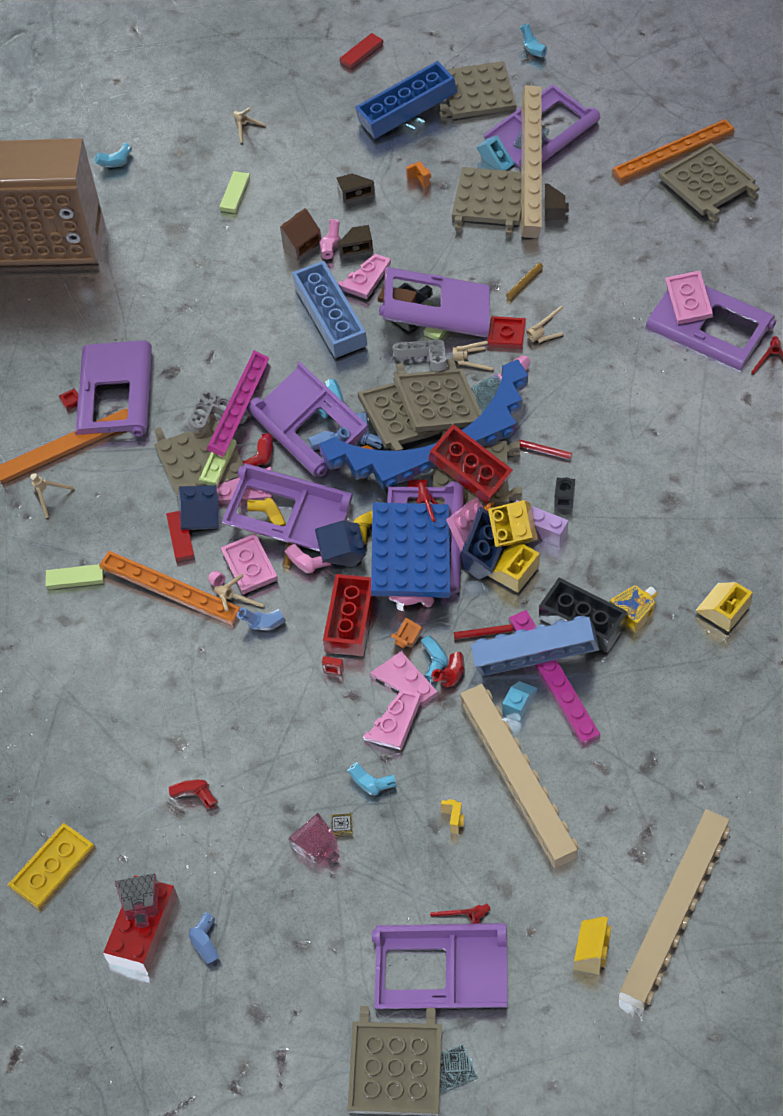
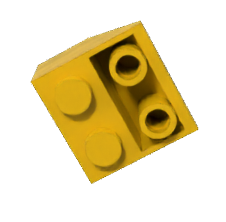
M522 500L488 509L496 547L519 545L538 540L530 502Z
M524 544L507 546L498 557L493 573L487 576L518 593L540 566V553Z
M737 582L718 583L699 605L696 612L729 632L750 607L753 592Z
M603 916L581 921L573 970L600 975L601 967L605 968L607 949L611 936V926L608 925V917Z

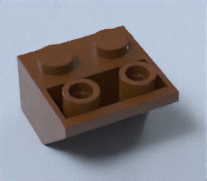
M306 208L296 213L295 216L280 226L283 250L296 260H299L320 244L322 239L321 230Z

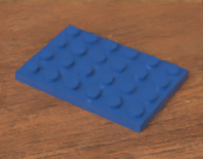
M373 502L371 596L450 598L449 525L446 521L449 518V504H430L435 518V522H432L426 504Z

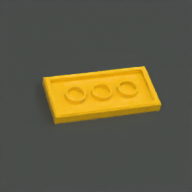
M63 822L8 883V887L40 911L95 849V845Z

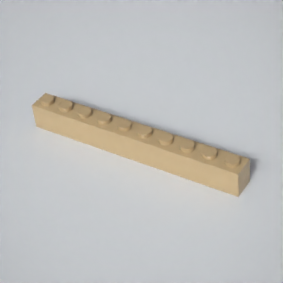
M525 85L522 95L521 237L538 238L542 228L541 87Z
M480 684L460 693L461 704L554 869L577 859V850L579 849L577 841L569 836L566 822L560 820L556 805L550 803L547 789L541 787L537 772L531 770L528 756L522 754L518 739L516 737L513 738L510 733V725L501 718L502 712L498 705L495 706L493 704L491 692L488 689L485 690L484 686Z
M705 809L619 991V1000L641 1010H644L646 1004H651L655 992H652L655 985H660L664 975L661 971L664 966L668 967L671 961L672 954H670L672 947L677 948L681 936L678 934L681 928L685 930L690 918L687 917L689 910L694 911L698 902L696 895L698 892H703L706 885L704 878L706 874H711L715 865L712 861L714 857H719L723 847L720 845L721 841L728 838L731 830L728 827V818Z

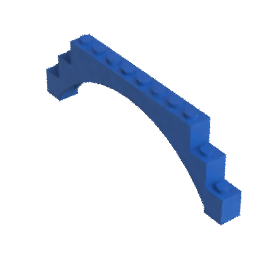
M518 359L502 366V380L492 401L477 419L462 430L483 447L493 445L498 440L509 438L516 433V422L511 414H515L522 409V398L517 390H522L528 386V374ZM336 436L319 443L320 453L329 470L339 468L347 463L356 480L366 478L373 473L382 490L388 487H395L403 481H410L415 476L426 474L431 469L438 467L428 459L429 453L436 443L421 448L401 451L366 449L342 442Z

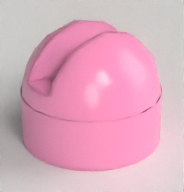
M219 571L211 572L208 577L210 584L214 587L222 586L225 582V575Z

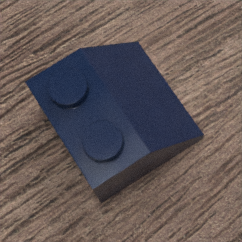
M216 485L179 486L177 504L181 530L218 529L219 515Z
M342 520L315 529L322 562L355 567L366 555L358 523Z

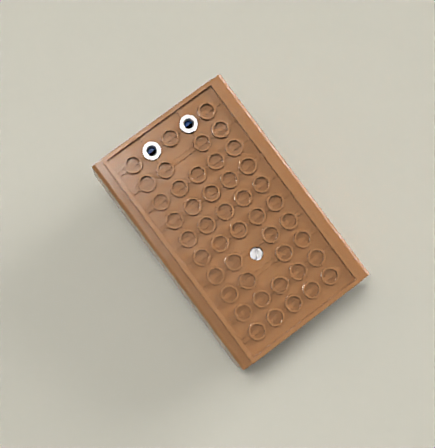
M83 138L0 140V266L99 264L105 221Z

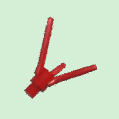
M772 337L770 347L751 371L752 374L758 370L770 353H779L783 358L779 337Z
M425 482L417 484L419 489L417 492L419 496L417 497V504L425 503L432 522H435L429 501L432 504L438 503L429 494Z
M486 903L470 909L431 912L430 916L466 914L473 924L479 923L480 918L484 917L485 913L491 909Z

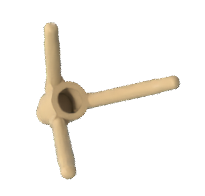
M251 107L242 112L235 111L233 113L238 124L240 143H243L242 124L251 122L263 127L266 126V124L245 115L251 110Z
M36 473L30 476L33 492H38L45 518H49L43 497V491L47 485L70 490L75 489L73 486L42 479Z
M243 574L238 575L224 586H216L214 588V592L220 596L226 612L229 610L226 599H231L232 597L262 608L265 606L260 602L234 593L231 586L238 582L244 576Z

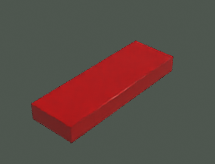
M373 33L369 34L339 58L340 63L352 69L383 44V39Z
M179 512L166 513L176 562L195 558L189 530H181Z

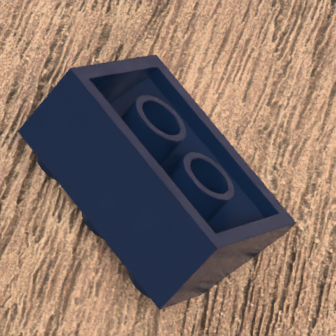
M483 507L478 508L461 551L464 569L477 579L493 573L503 547L495 546L489 512Z

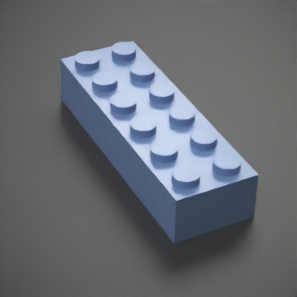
M324 261L292 272L294 287L335 358L367 346L365 329Z
M578 616L568 622L560 620L550 626L539 625L529 631L525 629L517 630L515 634L511 635L500 634L490 640L486 638L478 639L476 643L471 644L474 664L482 677L599 650L595 628L590 617Z

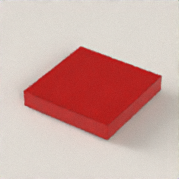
M491 316L487 347L523 349L526 318Z

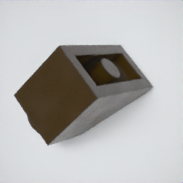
M353 173L336 178L337 189L343 203L375 195L374 181Z
M545 183V220H565V213H569V202H565V195L550 184Z
M369 225L352 227L338 242L340 257L373 251Z

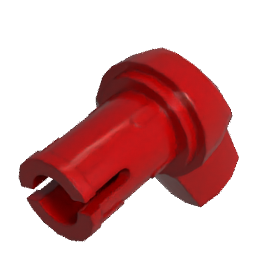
M271 434L261 435L257 443V454L242 461L243 464L246 463L257 467L261 464L266 466L270 462L273 447V437Z
M461 652L450 654L449 665L444 670H433L431 678L434 679L432 680L441 682L444 687L454 686L465 671L463 654Z
M203 779L185 780L169 786V795L172 798L188 795L198 796L207 810L214 808L215 804H218V801L209 790L210 784Z

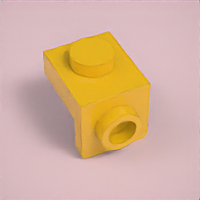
M453 799L441 800V812L451 814L450 833L459 834V829L464 827L465 815L462 814V803Z

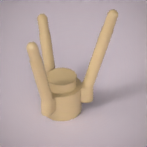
M560 306L538 324L526 330L527 336L532 342L538 341L540 344L545 340L564 335L561 332L543 337L545 331L542 325L561 311L563 306Z
M487 341L453 347V359L458 361V365L490 371L494 370L493 367L465 361V359H468V352L485 350L486 347L479 346L488 344Z

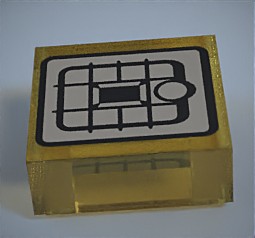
M352 813L331 815L332 837L353 835Z

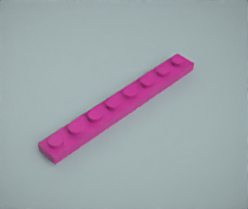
M255 350L253 351L206 450L224 457L269 361V357Z
M527 610L509 617V622L512 624L514 631L522 629L529 631L536 627ZM557 660L536 664L535 667L581 745L583 746L599 739L600 732Z

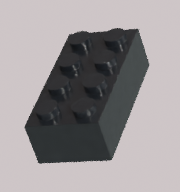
M559 577L539 605V619L554 625L555 622L560 620L568 622L578 616L590 617L595 628L598 647L600 650L608 653L627 624L628 611Z

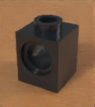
M557 477L554 507L573 508L576 479Z

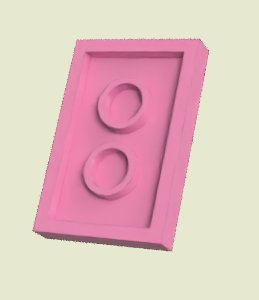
M700 270L665 278L677 325L713 318V312Z
M256 533L221 547V552L234 578L240 574L244 575L237 582L242 594L278 580L277 574Z

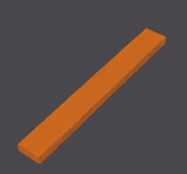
M726 119L613 167L612 173L620 182L626 181L734 133L735 128Z
M124 408L96 422L126 420L128 418V410ZM75 431L1 464L0 482L1 484L8 482L113 433L75 435Z
M108 551L99 564L100 569L231 626L238 619V611L242 612L240 611L241 607L227 602L229 610L226 612L220 598L114 552Z

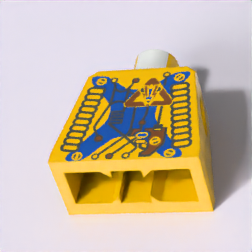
M632 586L613 597L610 603L628 611L626 625L637 633L654 613L655 601L653 599L658 594L653 587L643 591L638 586Z

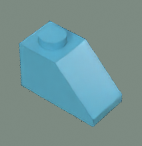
M498 135L486 139L476 147L483 160L496 170L506 171L515 164Z
M520 681L514 684L502 703L503 715L521 722L538 688Z

